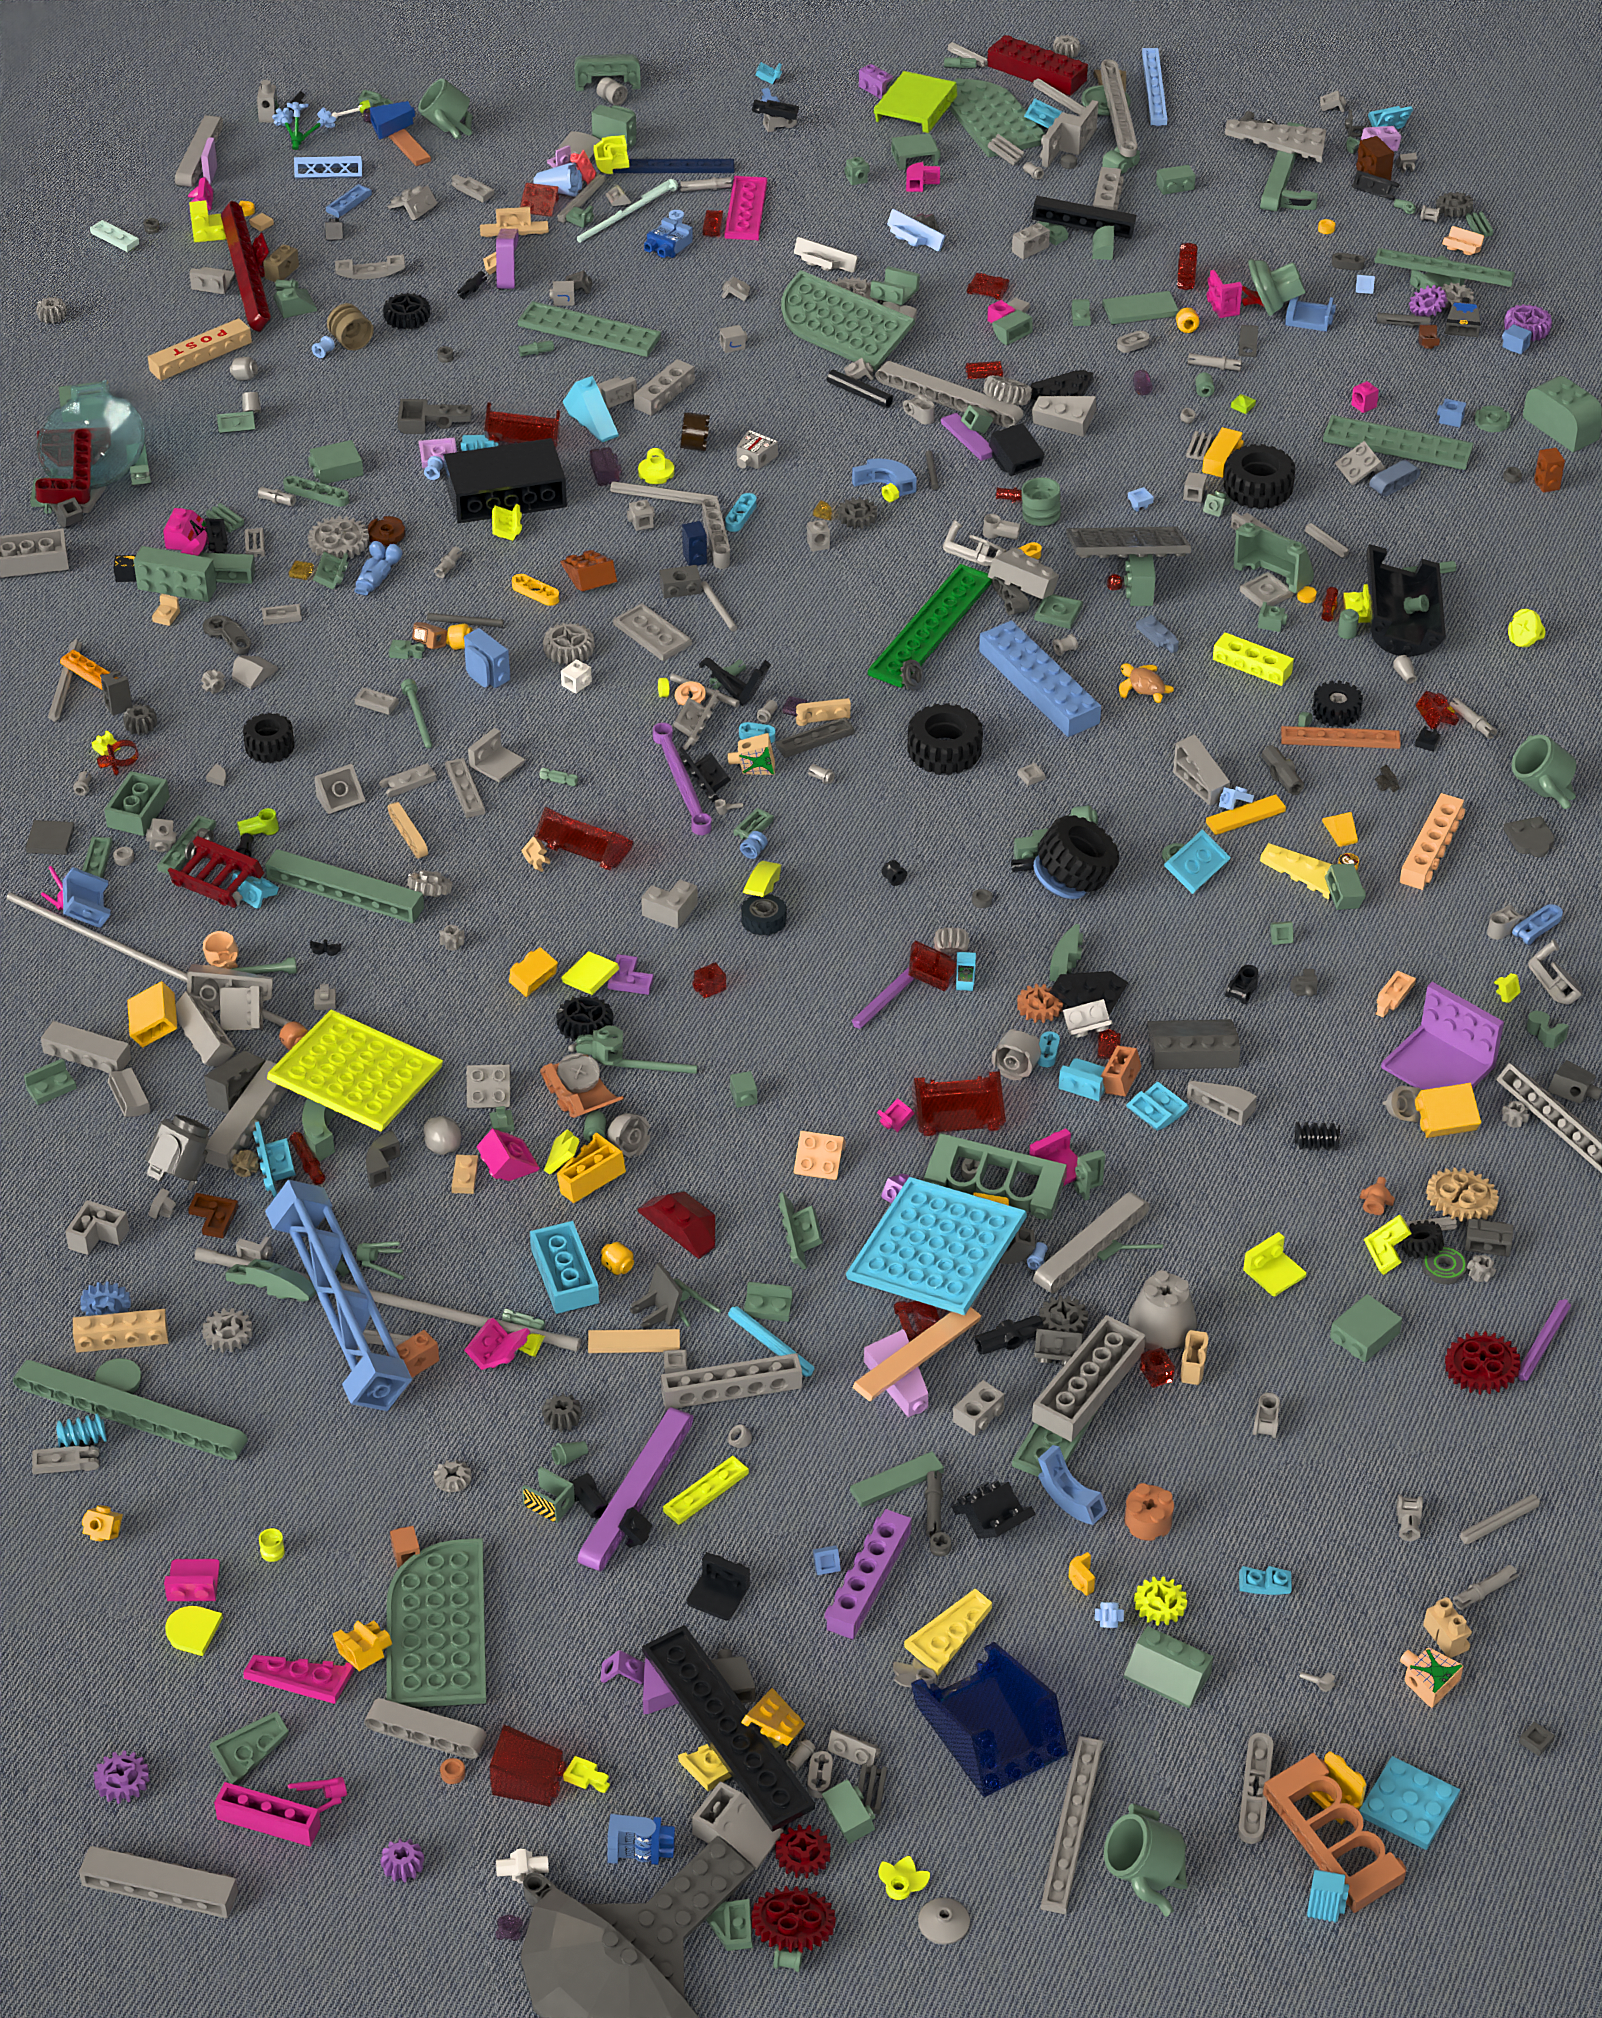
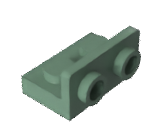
M63 1059L24 1075L26 1090L37 1105L77 1089L76 1082L66 1070Z
M748 1282L744 1312L752 1318L789 1322L793 1301V1288L785 1285Z

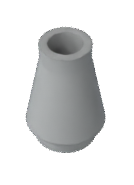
M1406 655L1397 657L1393 661L1394 670L1407 684L1414 683L1417 677L1414 673L1411 659Z

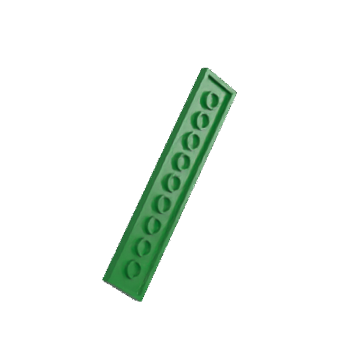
M960 564L870 666L868 676L902 688L905 685L902 684L903 678L900 676L902 674L900 668L903 667V662L911 659L916 660L920 665L925 662L992 584V579L987 577L988 574Z

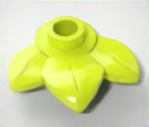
M910 1856L901 1859L894 1866L883 1861L878 1870L879 1878L886 1884V1893L895 1900H903L911 1892L922 1890L930 1879V1872H916L914 1862Z

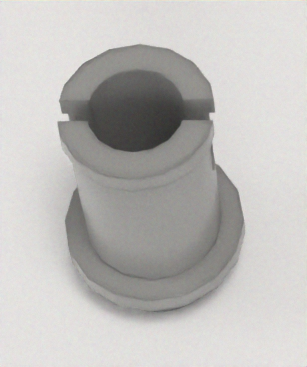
M1027 162L1023 167L1025 169L1024 172L1030 174L1035 180L1041 179L1044 175L1041 167H1036L1030 162Z
M774 700L767 701L764 707L757 711V719L762 723L769 722L772 714L778 709V704Z
M812 764L809 768L808 775L822 780L824 784H830L834 780L835 774L831 769L826 770L816 764Z
M86 771L79 774L77 782L73 785L74 792L79 796H83L89 791L88 785L92 776L89 773L86 778Z
M807 1739L799 1741L796 1750L785 1761L793 1771L797 1772L808 1757L814 1754L816 1748Z

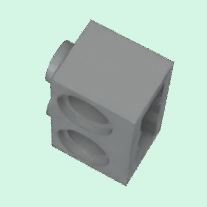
M1038 222L1013 234L1012 252L1021 259H1026L1048 248L1050 230Z
M982 1380L954 1406L953 1422L975 1436L980 1430H985L995 1416L1001 1415L1005 1408V1394Z

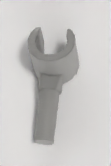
M718 799L715 801V807L718 814L724 815L727 813V810L743 808V803L726 804L725 800Z
M1301 1672L1299 1676L1302 1679L1316 1683L1323 1692H1327L1335 1686L1333 1682L1335 1676L1329 1672L1321 1678Z

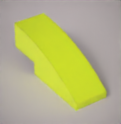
M767 861L759 862L751 873L743 893L764 897L772 892L774 883L779 881L782 864Z

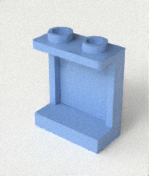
M1299 296L1289 301L1286 326L1327 332L1328 325H1332L1333 315H1335L1336 305L1333 304L1334 298L1330 297L1328 305L1298 301Z
M72 867L63 879V914L101 928L111 915L110 909L104 907L103 892L109 885L108 880Z

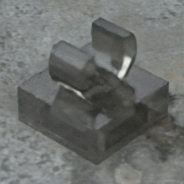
M1387 764L1380 768L1382 775L1375 778L1378 789L1381 792L1385 791L1388 787L1392 792L1399 790L1400 787L1394 773Z

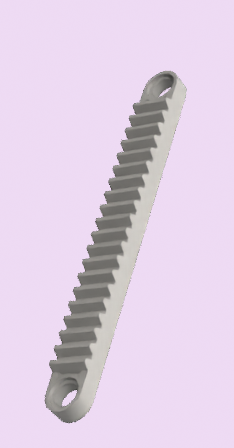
M1106 59L1102 61L1100 71L1117 146L1121 155L1134 157L1137 153L1138 145L1118 64L1114 60Z

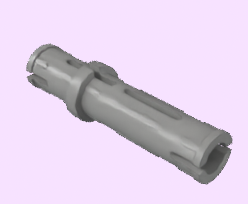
M731 177L680 181L681 192L713 189L714 191L717 188H731Z
M1189 353L1188 358L1195 359H1189L1188 364L1220 368L1221 370L1241 371L1242 366L1234 365H1242V360L1227 359L1226 356L1220 358Z
M1459 698L1453 699L1457 705L1452 701L1450 702L1449 707L1467 720L1474 730L1480 731L1488 739L1494 738L1490 732L1496 736L1497 729L1491 726L1486 718L1479 716L1465 705Z
M1507 1565L1483 1581L1471 1584L1467 1590L1453 1597V1601H1456L1454 1602L1455 1606L1459 1610H1463L1474 1602L1483 1601L1485 1596L1518 1578V1574H1514L1517 1573L1516 1569L1512 1565Z

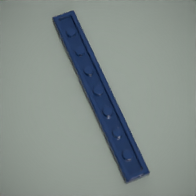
M629 159V168L613 169V173H734V159Z

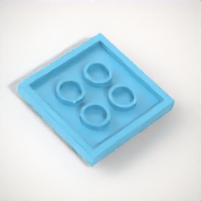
M1392 1756L1359 1811L1363 1819L1427 1850L1456 1802L1460 1789Z

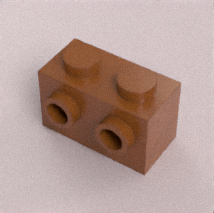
M1556 447L1539 450L1534 480L1543 493L1560 490L1565 460Z

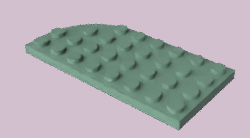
M961 78L953 80L957 84L958 96L948 109L988 158L998 156V154L987 147L988 143L992 142V139L996 138L997 134L1004 137L1020 150L1042 145L1041 139L1045 133L1036 122L1024 117L1027 111L1006 88L982 80Z
M802 270L788 284L781 300L784 321L796 336L853 362L863 358L866 363L869 362L872 365L874 371L879 368L915 325L914 318Z
M483 1538L449 1540L422 1549L420 1554H414L395 1573L387 1593V1632L392 1641V1645L387 1647V1700L413 1708L487 1703Z

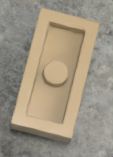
M456 1155L452 1193L474 1194L479 1162L478 1155Z

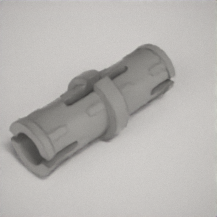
M260 487L258 491L260 499L270 500L274 504L282 503L292 507L296 502L295 495L283 493L279 489L272 490Z
M452 547L451 551L442 557L441 563L434 569L437 577H445L446 573L455 567L456 561L462 556L460 548Z

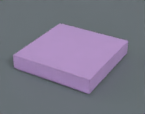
M208 137L201 155L203 177H206L210 185L217 169L214 138Z
M455 438L419 441L422 468L428 466L427 462L431 456H438L444 461L443 454L457 452Z

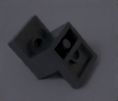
M999 1480L990 1484L985 1482L977 1486L975 1493H966L957 1498L958 1503L951 1506L955 1515L966 1514L978 1539L999 1537L1036 1515L1032 1506L1022 1507L1009 1482L1000 1483Z

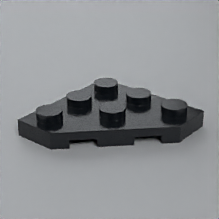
M1075 370L1034 382L1030 386L1032 389L1030 399L1037 400L1038 396H1084L1093 380V372Z
M1112 971L1060 974L1049 993L1071 1008L1104 999L1109 1016L1128 982Z

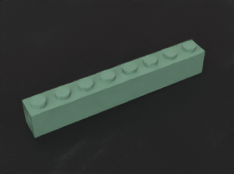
M279 849L275 850L265 864L268 880L409 923H414L424 909L423 893Z

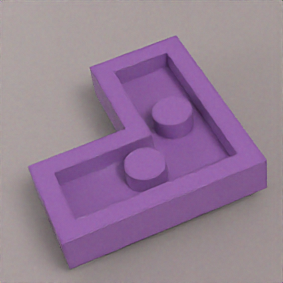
M617 954L615 962L618 963L620 969L609 979L608 989L649 995L654 980L653 974L635 972L638 963L637 957Z

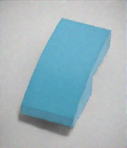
M1242 1566L1239 1571V1591L1268 1595L1290 1594L1292 1591L1291 1571L1268 1566L1266 1571Z

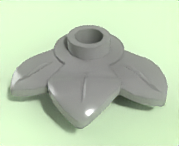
M914 1658L912 1665L899 1662L893 1663V1670L897 1675L894 1681L899 1685L910 1688L918 1687L922 1690H929L936 1686L937 1677L935 1672L918 1658Z

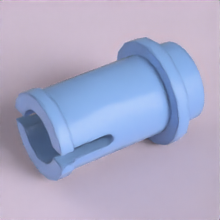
M1042 1242L1035 1244V1249L1027 1258L1028 1267L1032 1270H1037L1045 1263L1044 1257L1048 1248Z

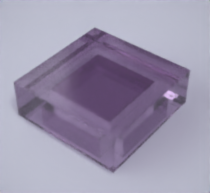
M789 696L783 707V714L797 716L796 706L801 703H807L808 700Z

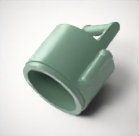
M443 78L438 79L423 95L418 111L443 132L449 131L455 139H461L462 137L459 130L468 136L472 134L473 115L467 111L470 98ZM463 117H465V125L460 122Z
M1529 735L1527 740L1520 745L1512 760L1513 773L1520 781L1541 797H1553L1563 809H1569L1571 807L1569 800L1576 798L1571 784L1576 771L1575 758L1550 737L1545 735Z
M1133 1803L1128 1807L1129 1814L1119 1818L1107 1835L1104 1846L1105 1864L1114 1876L1131 1882L1135 1894L1141 1900L1157 1905L1163 1915L1168 1917L1170 1913L1174 1912V1909L1169 1900L1157 1891L1163 1890L1168 1886L1178 1889L1188 1888L1185 1862L1186 1844L1181 1833L1176 1828L1159 1822L1160 1814L1158 1811Z

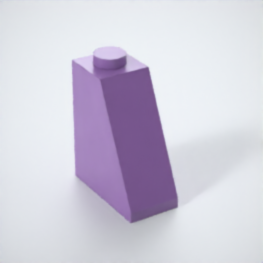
M645 1659L643 1714H650L678 1704L679 1702L649 1660Z

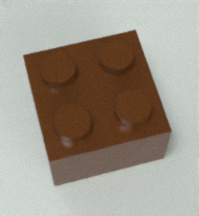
M1378 136L1360 140L1356 163L1357 171L1391 181L1394 152Z

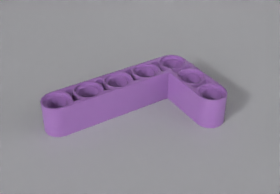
M500 229L496 238L497 289H515V251L519 240L518 229Z

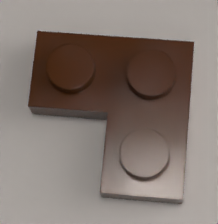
M195 1193L188 1210L189 1215L207 1218L202 1227L203 1235L224 1239L239 1205L237 1200Z

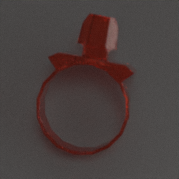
M119 740L113 745L108 744L109 755L98 757L97 763L99 768H107L112 765L113 772L117 775L119 773L117 766H129L137 761L139 757L137 746L131 740ZM122 746H130L136 749L135 754L126 760L115 759L114 751Z

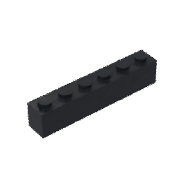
M1036 196L1031 220L1093 232L1104 226H1114V236L1132 239L1137 215Z

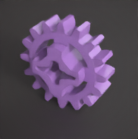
M1429 285L1426 289L1420 288L1419 293L1414 292L1415 297H1410L1409 308L1415 316L1429 317L1432 314L1436 316V312H1442L1441 308L1446 307L1445 303L1448 302L1446 293L1441 287L1436 288V285H1433L1432 288H1429Z
M123 1751L121 1756L113 1752V1758L109 1759L105 1756L103 1758L104 1764H97L98 1771L93 1774L95 1788L99 1790L100 1797L106 1795L108 1802L113 1798H116L117 1804L121 1803L122 1798H126L127 1802H131L130 1796L134 1795L138 1798L140 1797L139 1790L147 1789L146 1783L150 1781L148 1765L144 1764L143 1757L137 1759L135 1752L130 1756H127L126 1751Z

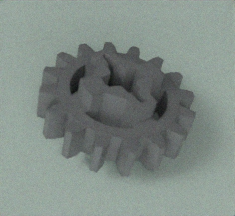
M1444 193L1443 196H1439V199L1436 200V207L1441 208L1440 214L1444 213V216H1466V213H1471V210H1473V198H1470V195L1465 196V193Z
M852 497L851 501L845 499V503H840L837 515L838 520H841V524H847V527L853 526L854 529L857 526L864 529V525L870 527V523H875L878 511L877 506H874V502L868 503V499L862 500L859 497L858 500H855Z
M1059 1295L1058 1300L1050 1297V1303L1044 1301L1043 1308L1039 1310V1316L1043 1321L1045 1329L1083 1333L1084 1327H1087L1088 1311H1085V1304L1079 1305V1299L1071 1301V1296L1063 1299Z

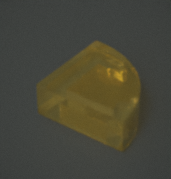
M820 500L813 511V516L831 520L832 509L829 504Z

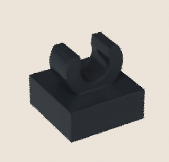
M1424 726L1416 739L1415 747L1434 752L1440 741L1441 734L1437 733V729H1434L1432 732L1426 730L1427 726Z

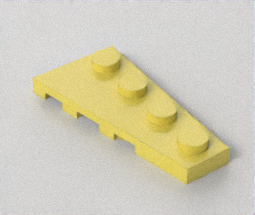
M766 1736L775 1748L782 1745V1743L774 1738ZM708 1744L698 1747V1751L689 1755L686 1752L678 1755L679 1762L707 1791L715 1788L720 1781L724 1782L732 1777Z

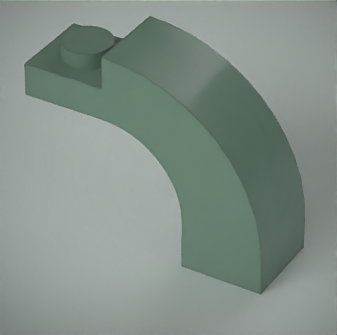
M145 443L127 445L132 486L150 484Z

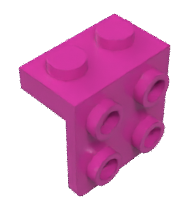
M1066 1128L1030 1145L1029 1150L1030 1156L1066 1164L1067 1176L1064 1185L1076 1180L1075 1167H1077L1078 1157L1070 1149L1071 1133Z
M494 1318L487 1320L464 1351L481 1370L489 1367L495 1368L499 1364H507L514 1359L515 1351L527 1342L528 1339L526 1337L529 1335L530 1330L524 1328L508 1334Z
M173 1560L171 1562L170 1576H165L164 1581L167 1601H216L220 1569L219 1560Z

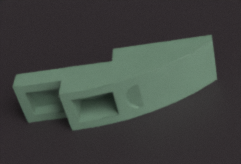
M1075 924L1058 942L1051 960L1049 981H1056L1060 974H1071V969L1076 968L1077 960H1081L1082 948L1078 947V945L1083 943V933H1079L1080 924Z
M254 1259L247 1266L235 1264L225 1272L226 1281L235 1282L237 1285L253 1284L259 1288L267 1287V1295H273L279 1299L295 1298L298 1301L304 1302L310 1300L316 1294V1290L310 1280L287 1267L266 1260Z

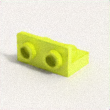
M1368 584L1363 585V592L1343 593L1345 610L1353 609L1359 614L1358 623H1370Z

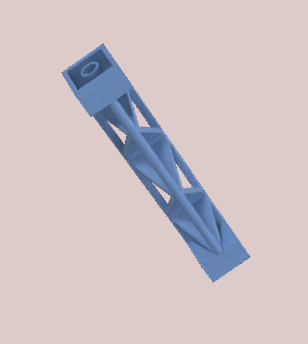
M288 1179L265 1210L273 1230L290 1233L352 1372L342 1383L352 1405L388 1411L412 1381V1377L404 1360L398 1354L334 1215L332 1204L325 1189ZM324 1217H326L332 1232L316 1229ZM301 1236L308 1237L311 1257ZM342 1254L360 1293L343 1290L335 1271ZM327 1293L336 1296L339 1319ZM370 1315L389 1356L371 1353L363 1335ZM355 1356H361L362 1359L358 1362Z

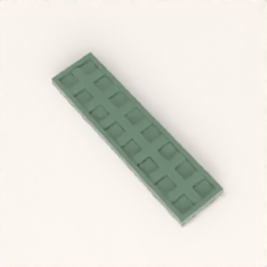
M534 301L530 303L518 319V326L646 357H648L661 338V331Z
M1331 415L1323 436V442L1355 448L1365 441L1373 452L1466 470L1474 445L1472 442Z

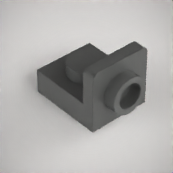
M584 270L566 276L565 281H574V290L582 287L586 294L590 293L593 282Z

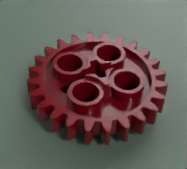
M1475 1331L1474 1336L1471 1337L1466 1333L1465 1339L1457 1337V1343L1451 1342V1348H1447L1445 1371L1448 1372V1378H1453L1454 1385L1461 1383L1462 1390L1469 1387V1393H1472L1474 1389L1478 1390L1479 1395L1482 1394L1483 1390H1486L1490 1395L1491 1389H1495L1499 1393L1500 1386L1507 1389L1508 1382L1514 1384L1515 1377L1519 1376L1520 1354H1517V1347H1512L1511 1341L1504 1343V1336L1497 1339L1496 1333L1487 1336L1486 1331L1483 1332V1335L1479 1336L1478 1332Z
M785 1886L782 1892L774 1888V1894L765 1892V1898L759 1897L758 1903H754L751 1916L752 1929H755L756 1936L761 1935V1942L769 1940V1947H773L776 1944L779 1945V1951L783 1950L784 1947H788L789 1953H792L794 1948L803 1953V1947H807L812 1951L813 1944L821 1947L822 1941L828 1942L829 1935H833L836 1921L835 1910L831 1909V1903H825V1896L817 1898V1891L809 1894L808 1888H805L801 1892L798 1886H795L793 1891H790Z

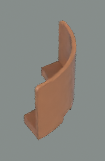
M550 1063L543 1066L540 1070L550 1093H556L559 1098L557 1104L564 1112L569 1111L570 1117L576 1118L624 1099L623 1096L617 1097L612 1094L600 1078L596 1086L588 1092L575 1093L568 1091L557 1075L560 1063L555 1065Z

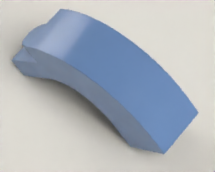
M876 458L868 459L867 465L852 468V483L854 487L882 482L895 485L899 491V496L916 493L917 478L909 467L900 462Z
M1052 1445L1038 1458L1042 1469L1038 1477L1043 1487L1055 1503L1066 1513L1079 1521L1094 1525L1108 1511L1101 1492L1084 1487L1072 1476L1059 1446Z

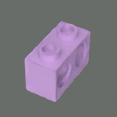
M1394 126L1366 127L1363 129L1361 140L1378 136L1392 151H1398L1402 136Z

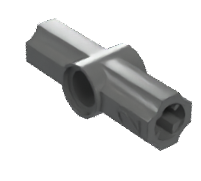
M1273 745L1267 746L1262 751L1261 757L1269 766L1273 780L1280 781L1287 792L1293 796L1299 794L1304 789V783L1297 775L1293 761L1291 759L1286 760L1277 747Z

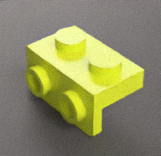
M516 504L512 511L494 506L492 510V534L512 541L516 535L520 534L522 530V524H520L522 517L520 505Z

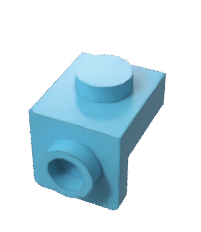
M760 62L755 75L761 80L773 84L775 79L778 80L782 74L780 70L782 64L778 63L776 69H773Z

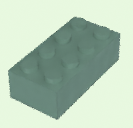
M141 546L133 559L137 588L140 590L209 602L217 589L212 558Z

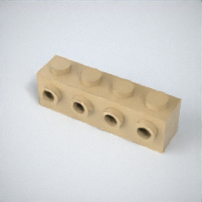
M165 1309L73 1317V1339L76 1353L168 1344V1324Z

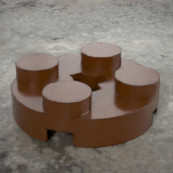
M384 516V520L378 521V518L369 523L368 534L371 543L378 541L388 547L390 544L397 545L405 537V525H403L399 518Z

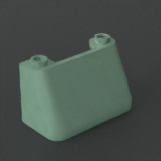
M634 54L581 55L575 59L576 91H584L585 84L592 83L591 76L624 75V82H630L632 89H641L639 58Z
M1245 523L1236 529L1235 569L1242 571L1245 566H1252L1251 569L1255 570L1260 566L1286 577V583L1289 584V591L1298 593L1313 581L1314 569L1304 544L1256 526L1253 523Z

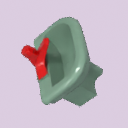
M1248 260L1252 280L1257 291H1252L1242 286V291L1248 295L1242 299L1244 306L1259 304L1271 316L1283 306L1284 302L1306 293L1295 263L1291 262L1271 271L1267 262L1263 260Z

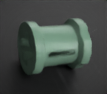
M1420 595L1419 598L1413 599L1411 597L1405 598L1404 609L1406 613L1412 614L1414 611L1420 610L1422 612L1428 611L1429 601L1427 596Z
M777 1945L773 1967L776 1969L779 1966L792 1968L795 1972H800L803 1953H800L799 1950H793L792 1953H789L788 1949L784 1948L779 1951V1945Z

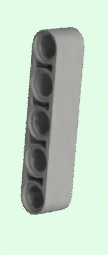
M705 498L702 501V519L713 565L716 568L724 569L730 565V546L720 505L715 498Z
M380 1698L374 1700L364 1721L365 1725L375 1732L468 1759L478 1757L487 1737L486 1732L478 1726Z

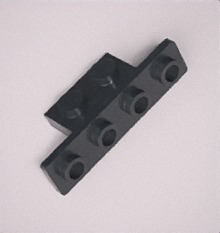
M680 747L679 750L683 754L680 758L686 766L691 765L689 771L695 778H700L697 782L703 790L708 789L706 795L712 803L720 799L716 791L730 782L731 779L713 754L710 752L695 764L684 748Z

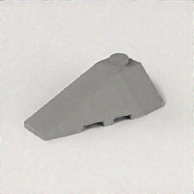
M191 964L188 970L187 992L201 996L211 1012L220 1010L221 988L263 987V1001L272 999V977L198 964Z

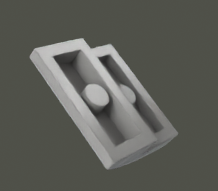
M571 131L558 149L569 145L571 147V154H581L584 150L589 160H591L594 155V145L602 140L586 133Z

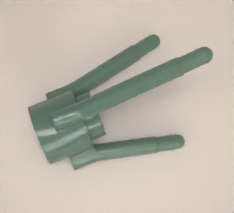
M399 1241L363 1242V1244L360 1243L358 1245L356 1257L357 1261H362L363 1267H370L392 1277L404 1279L403 1275L371 1263L377 1260L378 1253H402V1249L380 1248L399 1246Z
M674 1279L683 1292L680 1301L687 1300L691 1295L716 1312H721L720 1308L698 1295L696 1291L685 1285L680 1279ZM678 1306V1314L685 1325L689 1327L690 1323L681 1307Z

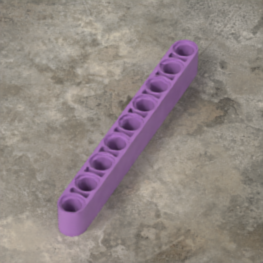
M672 1407L668 1409L583 1544L578 1555L579 1564L600 1572L605 1568L625 1535L618 1528V1525L626 1510L634 1507L638 1512L640 1511L688 1434L693 1423V1415Z

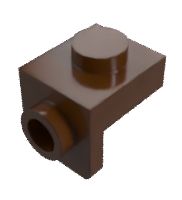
M1419 325L1418 342L1424 348L1432 349L1434 346H1439L1440 338L1437 336V325Z

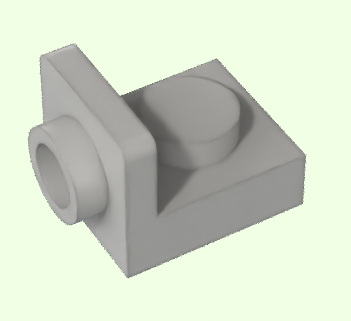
M1339 90L1320 97L1322 111L1331 110L1339 106L1341 113L1345 112L1346 100L1344 95L1341 96Z
M267 1236L261 1244L241 1238L236 1243L238 1258L251 1261L254 1259L269 1260L273 1254L271 1238Z

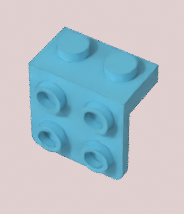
M1396 106L1369 112L1368 118L1372 127L1394 126L1396 129H1400L1405 126L1413 108L1412 106L1404 108Z
M1075 1058L1069 1067L1062 1066L1059 1075V1089L1099 1101L1105 1091L1103 1078L1101 1077L1105 1067Z

